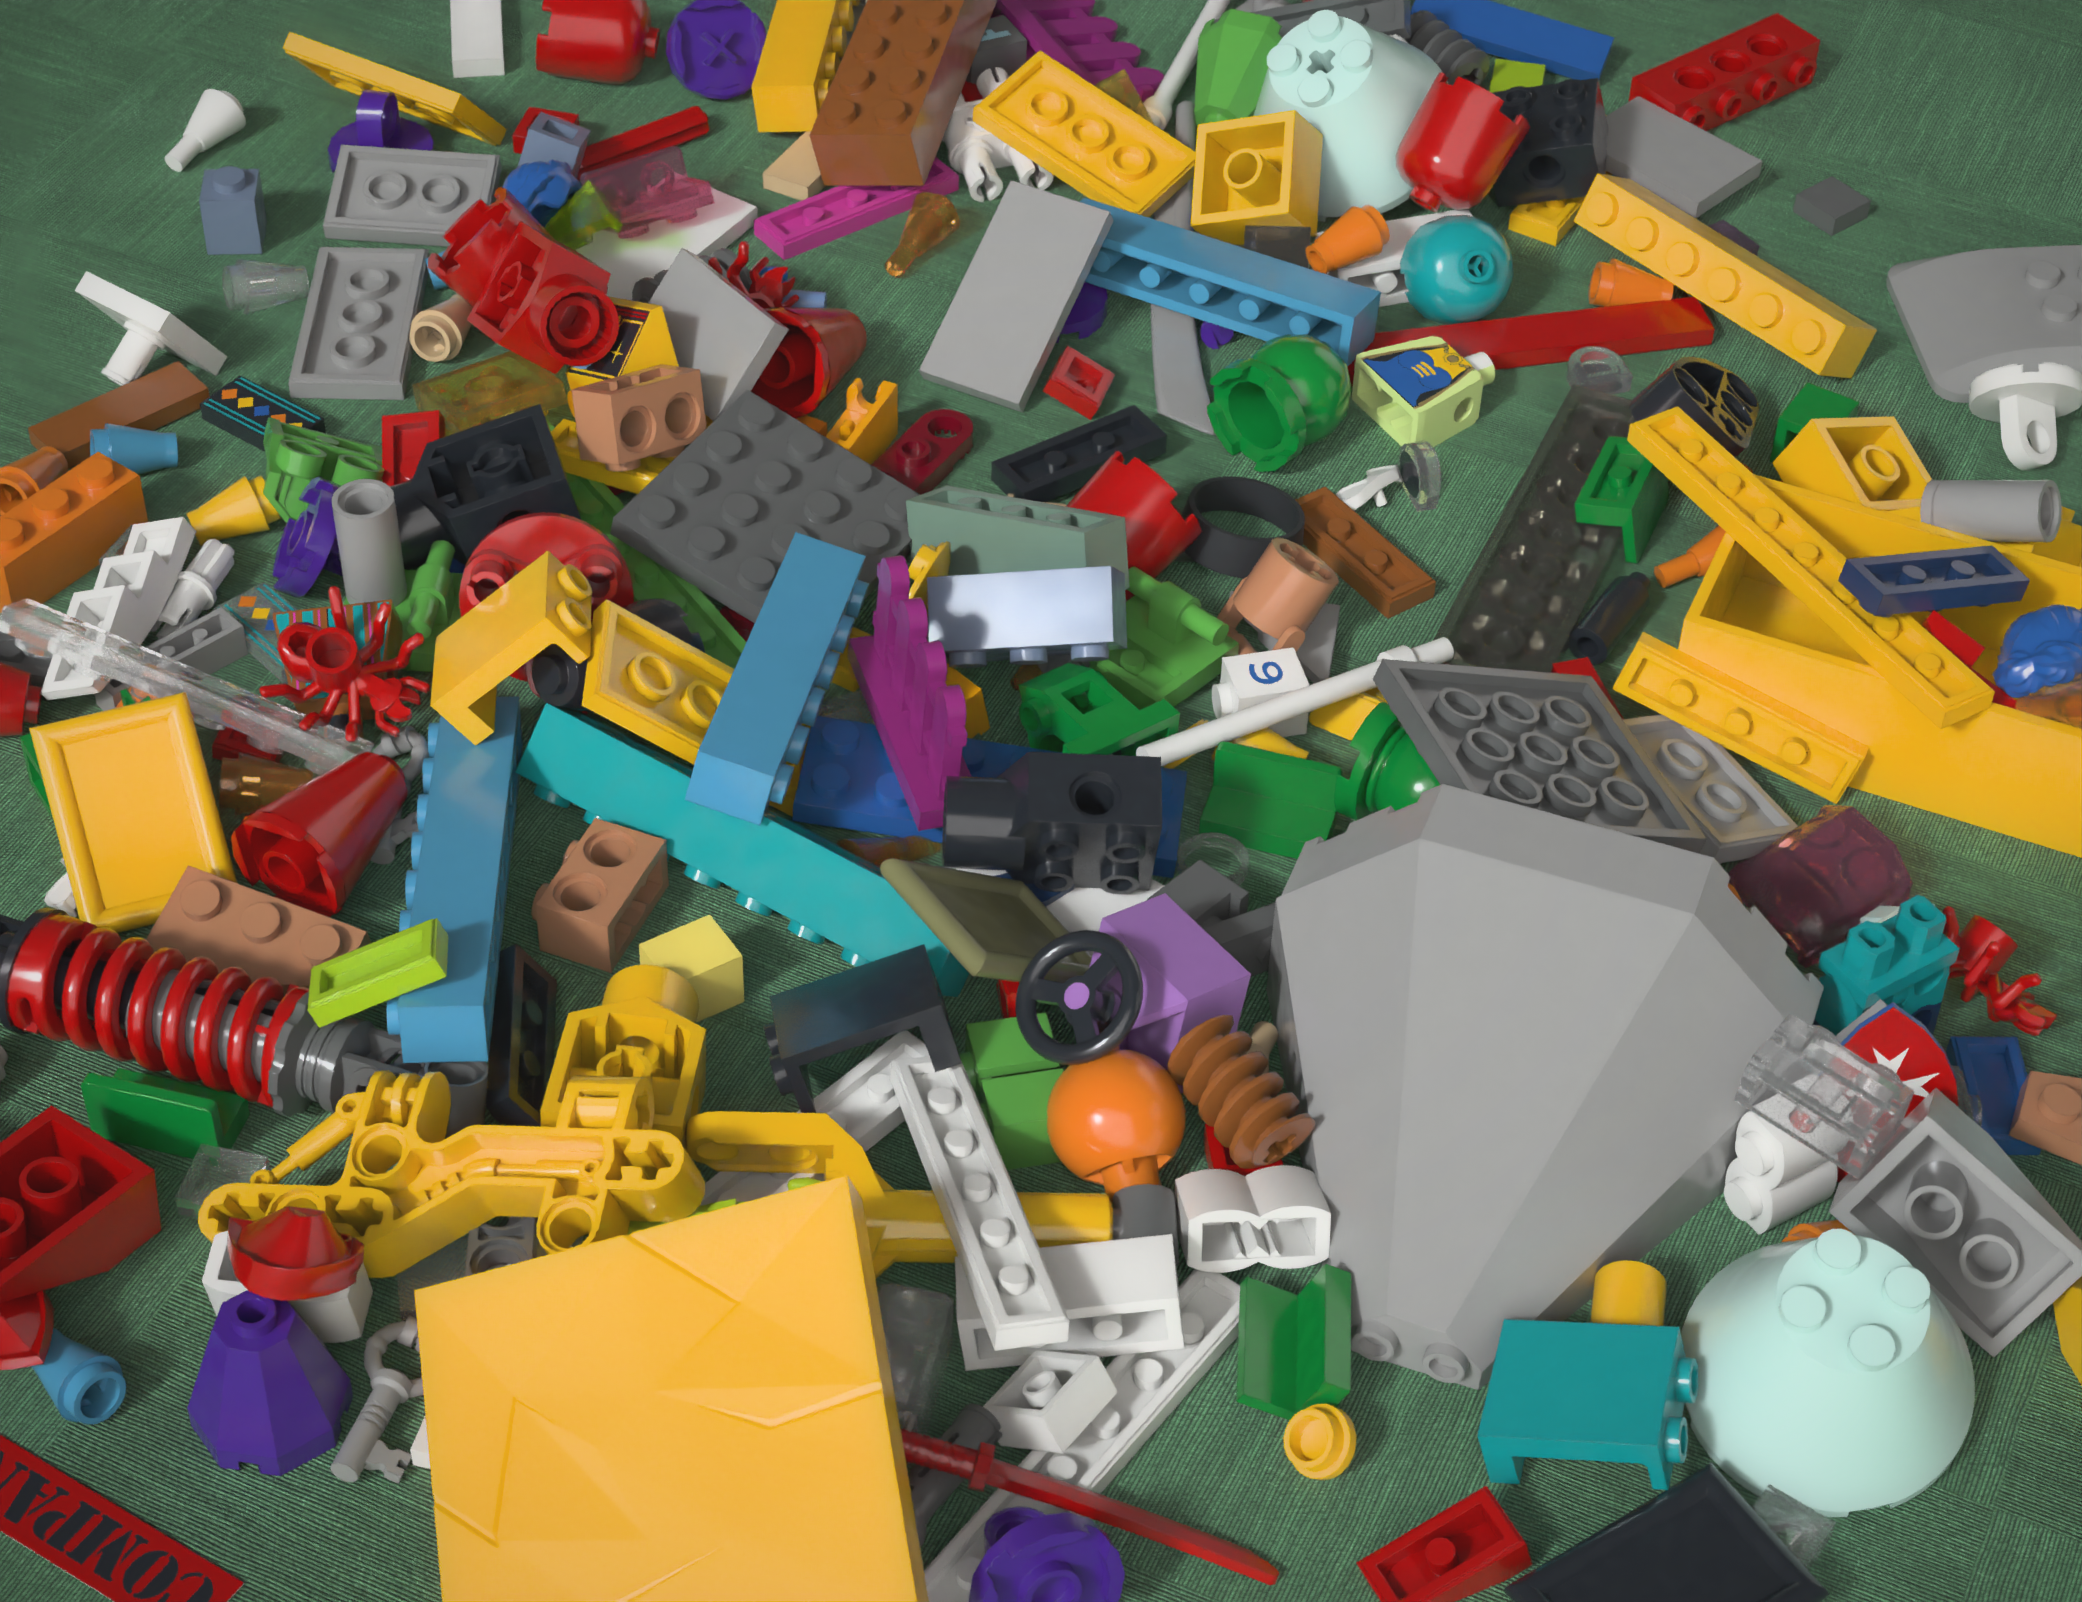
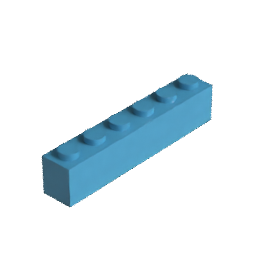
M1086 197L1080 201L1081 203L1109 211L1113 218L1109 232L1085 280L1087 283L1264 341H1269L1283 335L1307 334L1330 344L1347 364V367L1356 359V354L1362 353L1374 341L1381 296L1380 291Z
M795 532L700 745L687 789L686 801L757 825L761 824L770 801L778 804L783 803L794 771V767L787 765L786 762L798 765L810 731V728L802 726V724L814 726L825 695V690L819 689L817 686L829 689L839 662V653H844L855 618H858L863 606L869 583L859 580L866 556Z

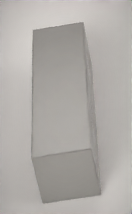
M220 607L135 652L131 660L100 693L94 694L96 704L103 711L114 709L122 699L120 691L123 689L129 690L137 678H141L149 684L157 680L165 685L172 694L185 689L248 654L243 625Z

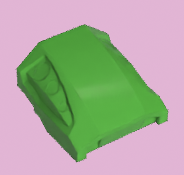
M268 417L263 441L267 458L263 494L286 523L289 518L297 521L300 514L307 509L309 503L299 500V497L310 481L316 477L324 478L341 486L359 479H374L382 482L384 468H382L381 446L360 443L280 422L278 419Z

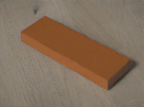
M177 361L28 427L30 441L37 450L45 446L54 447L65 456L69 469L90 457L91 429H104L105 423L153 431L201 409L200 403L210 397L209 389L185 366Z
M1326 486L1296 499L1305 515L1303 545L1322 559L1338 576L1387 619L1434 598L1436 581Z

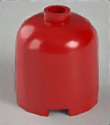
M543 0L542 10L552 13L548 35L540 33L537 35V71L546 72L549 76L609 85H623L632 81L641 72L646 57L656 58L660 40V28L651 27V11L646 0Z
M1439 72L1398 147L1396 168L1404 182L1413 188L1409 197L1423 208L1432 212H1437L1440 206L1453 210H1468L1478 205L1488 194L1527 134L1530 125L1522 115H1517L1513 122L1499 110L1504 101L1498 96L1459 76L1453 86L1447 83L1448 77L1442 72Z
M503 187L495 190L494 196L498 200L488 206L480 198L470 206L444 233L443 238L450 245L442 257L437 253H432L428 259V268L472 308L520 220L552 237L515 196Z
M1116 451L1066 507L1125 517L1128 570L1131 567H1137L1151 577L1156 578L1199 537L1202 530L1198 519L1193 513L1189 514L1184 520L1170 503L1178 493L1157 472L1136 457L1127 465L1123 464L1125 459L1122 453ZM1125 590L1126 601L1135 596L1130 591Z

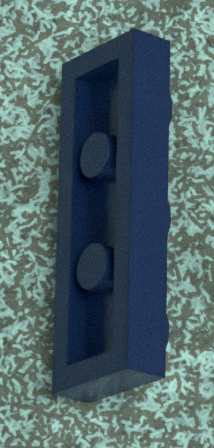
M1991 545L1846 559L1838 581L1858 599L1859 605L1865 611L1874 616L1891 617L1894 614L1932 612L1933 610L1939 612L1949 608L1987 607L1991 604L2021 601L2030 579Z

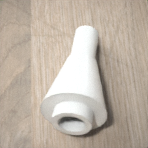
M205 90L183 133V138L165 156L167 165L174 171L181 172L199 152L209 149L242 130L246 125V120L243 114V107L238 99L226 91Z

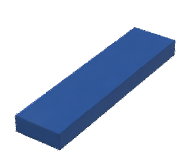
M1415 0L1410 11V15L1420 10L1430 11L1437 17V20H1442L1450 29H1454L1462 35L1463 39H1468L1476 48H1480L1485 53L1512 61L1546 65L1545 71L1577 80L1592 78L1600 80L1614 41V37L1490 0Z

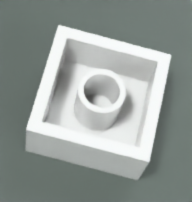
M1035 1350L983 1407L989 1410L1001 1425L999 1431L1002 1432V1437L998 1440L1001 1446L1064 1453L1118 1393V1390L1097 1355Z

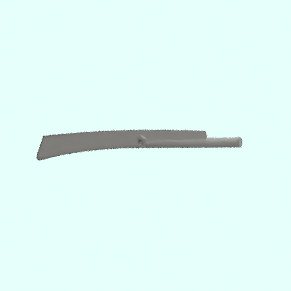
M1183 101L1176 108L1175 139L1196 152L1195 104L1190 101ZM1194 176L1153 213V219L1193 232V228L1190 225ZM1150 303L1157 413L1201 432L1216 435L1207 414V405L1211 402L1200 359L1195 318Z

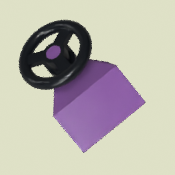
M1164 893L1103 917L1099 932L1091 930L1071 932L1054 939L1044 946L1030 961L1021 977L1016 994V1018L1021 1034L1028 1045L1038 1055L1049 1061L1065 1065L1085 1064L1102 1058L1119 1045L1120 1050H1134L1151 1057L1168 1071L1167 1063L1172 1050L1180 1039L1194 1027L1217 1016L1233 1015L1234 1025L1229 1034L1237 1031L1251 973ZM1082 951H1093L1090 967L1083 976H1074L1065 983L1044 980L1049 970L1066 956ZM1036 1002L1060 1007L1065 1013L1068 1022L1074 1028L1077 1044L1058 1042L1045 1033L1037 1017ZM1178 1085L1180 1092L1183 1093V1085Z

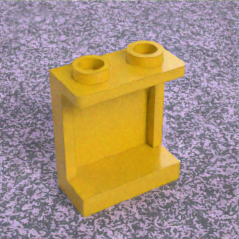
M546 551L436 636L430 706L475 746L495 730L497 684L550 644H557L578 664H581L590 657L592 589L583 573L571 564L564 566L550 551Z

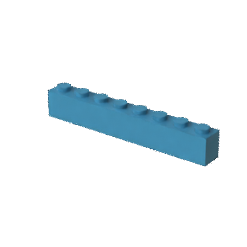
M519 696L496 697L495 730L476 746L441 715L439 723H429L428 726L429 758H424L422 772L424 794H419L417 799V824L419 832L412 833L411 858L413 870H407L405 895L407 910H401L399 932L427 920L438 918L449 936L447 977L387 1001L388 1034L400 1035L403 1063L488 1061L520 782V775L515 771L523 755Z

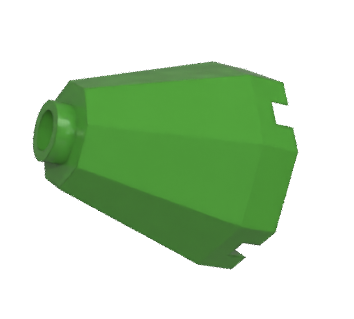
M1229 9L1222 13L1218 22L1215 23L1213 18L1205 23L1198 38L1194 109L1196 126L1198 124L1254 116L1268 69V53L1282 39L1278 34L1282 26L1272 17Z

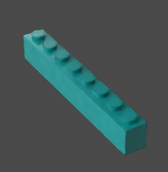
M549 703L545 704L515 771L517 774L537 784L533 791L536 796L563 808H568L571 802L586 810L583 820L590 825L597 818L665 839L667 862L670 856H673L686 863L687 866L683 872L686 876L715 889H719L721 883L726 884L739 891L735 899L738 904L764 916L770 917L773 910L791 919L787 929L808 941L823 945L826 938L844 947L840 957L856 967L925 944L942 995L959 996L969 972L884 879L879 866L769 809L766 810L761 824L757 825L686 801L685 797L692 769L579 710L557 707Z

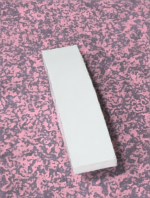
M184 517L134 524L124 554L103 559L94 589L73 593L41 689V694L47 700L100 693L131 660L157 622L179 579L178 574L183 568L196 530Z

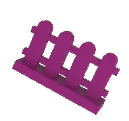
M997 0L990 18L1004 15L1027 39L1026 62L1040 50L1116 100L1138 98L1140 102H1144L1147 98L1154 96L1164 78V75L1156 69L1149 67L1137 68L1141 50L1129 42H1114L1118 25L1107 17H1092L1095 0Z
M904 556L885 557L877 565L879 585L876 611H873L874 635L849 638L847 657L917 829L921 831L943 827L946 776L971 777L962 756V749L967 744L968 735L965 729L966 703L963 691L959 685H946L947 661L942 643L939 640L927 641L928 617L924 601L920 597L909 599L910 578Z

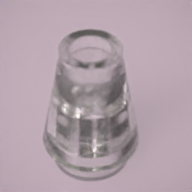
M238 259L235 265L223 268V292L229 310H241L246 315L308 297L309 282L303 265L293 266L291 264Z

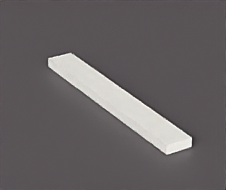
M1195 1269L1179 1286L1184 1349L1117 1355L1106 1368L1107 1373L1118 1390V1393L1064 1453L1032 1450L1018 1467L1101 1494L1238 1337L1240 1285L1220 1273ZM998 1488L924 1570L929 1602H969L972 1576L985 1555L984 1527L986 1521L993 1514L1013 1507L1033 1508L1043 1512L1045 1515L1063 1512L1076 1513Z

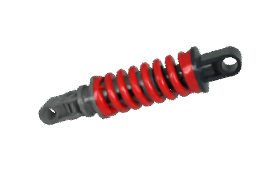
M53 907L38 909L25 921L0 914V1021L10 1031L19 1034L34 1033L37 1035L41 1032L42 1035L53 1041H72L74 1045L89 1052L104 1050L108 1056L121 1062L136 1060L139 1065L153 1072L169 1070L173 1076L185 1082H198L202 1080L204 1085L218 1092H231L235 1090L237 1095L246 1101L272 1107L276 1113L291 1117L296 1113L302 1114L310 1107L313 1101L320 1103L324 1110L334 1113L337 1102L343 1096L366 1092L371 1076L379 1070H390L395 1074L396 1078L402 1073H416L421 1079L427 1072H441L447 1078L451 1093V1109L445 1139L468 1126L485 1125L488 1066L484 1061L403 1063L400 1035H389L386 1031L376 1029L370 1021L351 1017L347 1020L340 1019L319 1028L307 1010L309 988L289 984L284 995L283 986L276 978L266 976L258 978L251 983L250 976L243 968L237 966L228 967L219 973L217 965L210 958L204 956L192 958L186 963L185 956L177 948L171 946L160 948L154 953L152 945L144 938L131 937L122 942L119 934L108 927L97 928L94 924L81 921L78 918L69 916L65 911ZM401 1053V1055L391 1064V1062Z

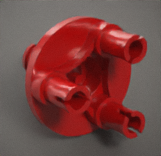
M532 513L516 517L499 525L489 532L473 550L461 579L459 592L461 617L546 551H550L564 566L571 564L578 568L588 580L592 589L591 622L593 621L594 611L606 599L620 607L633 603V582L626 561L618 548L596 527L565 514ZM533 657L509 676L528 682L531 691L540 697L532 679Z

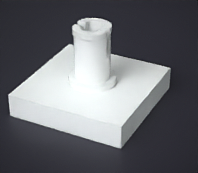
M87 271L75 289L77 293L127 330L107 366L101 371L103 375L120 386L140 378L157 349L165 350L215 376L227 358L225 354L170 312Z

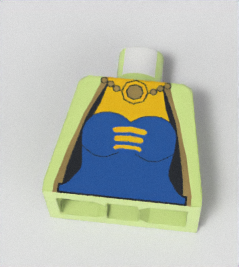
M1430 336L1356 354L1351 399L1414 458L1476 422L1479 418L1483 386L1494 381L1495 369L1490 357L1486 353L1478 352L1463 358L1442 338Z

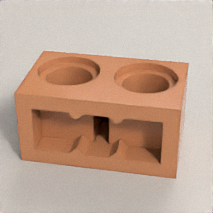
M660 364L572 389L580 459L605 463L606 470L628 471L639 468L641 466V458L648 456L655 458L678 456L685 450V445L691 444L707 429L700 369Z
M595 818L582 838L570 843L565 852L562 866L550 884H542L535 895L532 905V918L534 921H537L540 950L611 973L669 886L666 840Z

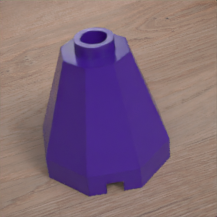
M246 1290L222 1302L187 1409L192 1428L220 1468L240 1470L239 1462L258 1464L261 1474L282 1476L336 1447L342 1430L340 1420L343 1411L345 1410L347 1413L349 1411L353 1392L351 1380L321 1338L288 1300L281 1301L264 1298Z

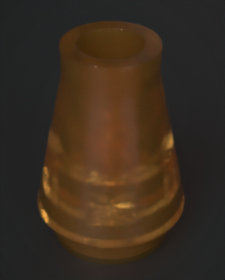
M242 752L238 753V758L222 757L219 808L235 809V815L252 813L313 780V769L298 768Z

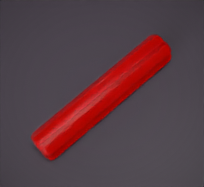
M692 106L586 146L577 180L584 182L705 136L709 132V119L706 112H703L699 106Z

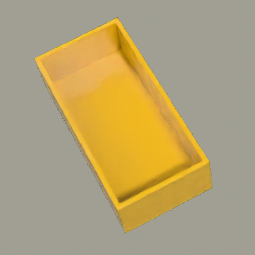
M1755 475L1847 559L1991 545L1995 547L2030 579L2022 600L1991 604L1987 607L1949 608L1937 612L1985 647V650L1971 668L1994 685L1996 684L1992 674L1998 667L1997 656L2000 655V647L2003 645L2004 635L2011 623L2021 615L2052 604L2072 606L2076 609L2082 608V567ZM1725 532L1684 618L1678 650L1868 746L1866 757L1848 787L2082 858V673L2069 683L2058 684L2053 687L2044 686L2034 694L2030 693L2026 697L2013 698L2023 705L2021 710L1992 702L1989 709L1939 729L1736 540ZM1921 611L1908 614L1920 624L1931 612Z

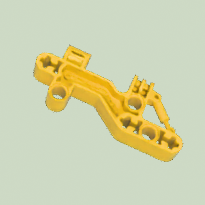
M379 1070L371 1076L366 1092L343 1096L337 1102L335 1112L286 1150L290 1156L271 1171L260 1169L251 1176L249 1183L225 1184L213 1190L201 1205L198 1214V1224L204 1236L213 1243L216 1234L228 1231L229 1217L257 1221L286 1206L325 1211L338 1232L349 1234L364 1244L363 1263L368 1278H385L399 1274L469 1233L470 1230L498 1216L538 1217L537 1238L548 1255L571 1249L572 1244L585 1234H589V1236L576 1247L620 1235H627L630 1221L672 1222L684 1219L693 1214L701 1205L705 1195V1181L678 1138L669 1132L652 1130L654 1095L650 1081L646 1077L576 1075L567 1084L556 1127L472 1125L445 1139L451 1109V1093L446 1076L441 1072L431 1071L427 1072L422 1079L416 1073H402L396 1078L395 1074L390 1070ZM353 1134L343 1174L336 1183L328 1186L279 1184V1181L298 1167L304 1172ZM396 1164L393 1169L387 1171L392 1165Z

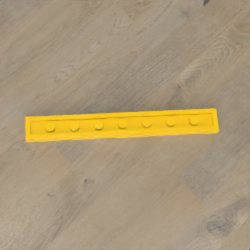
M1677 406L1630 424L1627 441L1939 729L1991 707L1995 691L1911 615L1901 613L1894 614L1891 617H1880L1865 611L1859 605L1858 599L1838 581L1847 558L1681 408Z

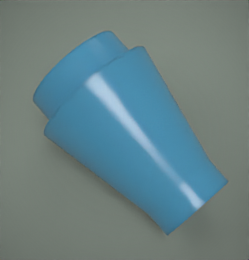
M105 423L104 429L90 430V457L100 452L137 474L178 466V445L175 432L161 433Z
M54 1328L44 1364L30 1366L36 1372L61 1416L71 1422L92 1425L108 1419L120 1407L126 1394V1382L122 1375V1369L115 1359L65 1337L59 1330Z

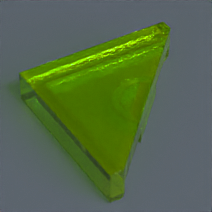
M588 180L544 228L555 240L576 250L592 243L593 233L607 227L618 233L622 229L623 224L603 192Z

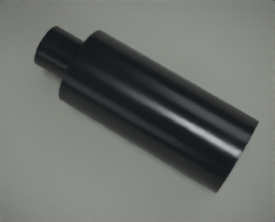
M1633 572L1629 576H1619L1606 588L1568 636V647L1577 659L1588 657L1592 665H1599L1606 660L1649 605L1650 597L1648 590L1651 584L1646 575L1640 572Z

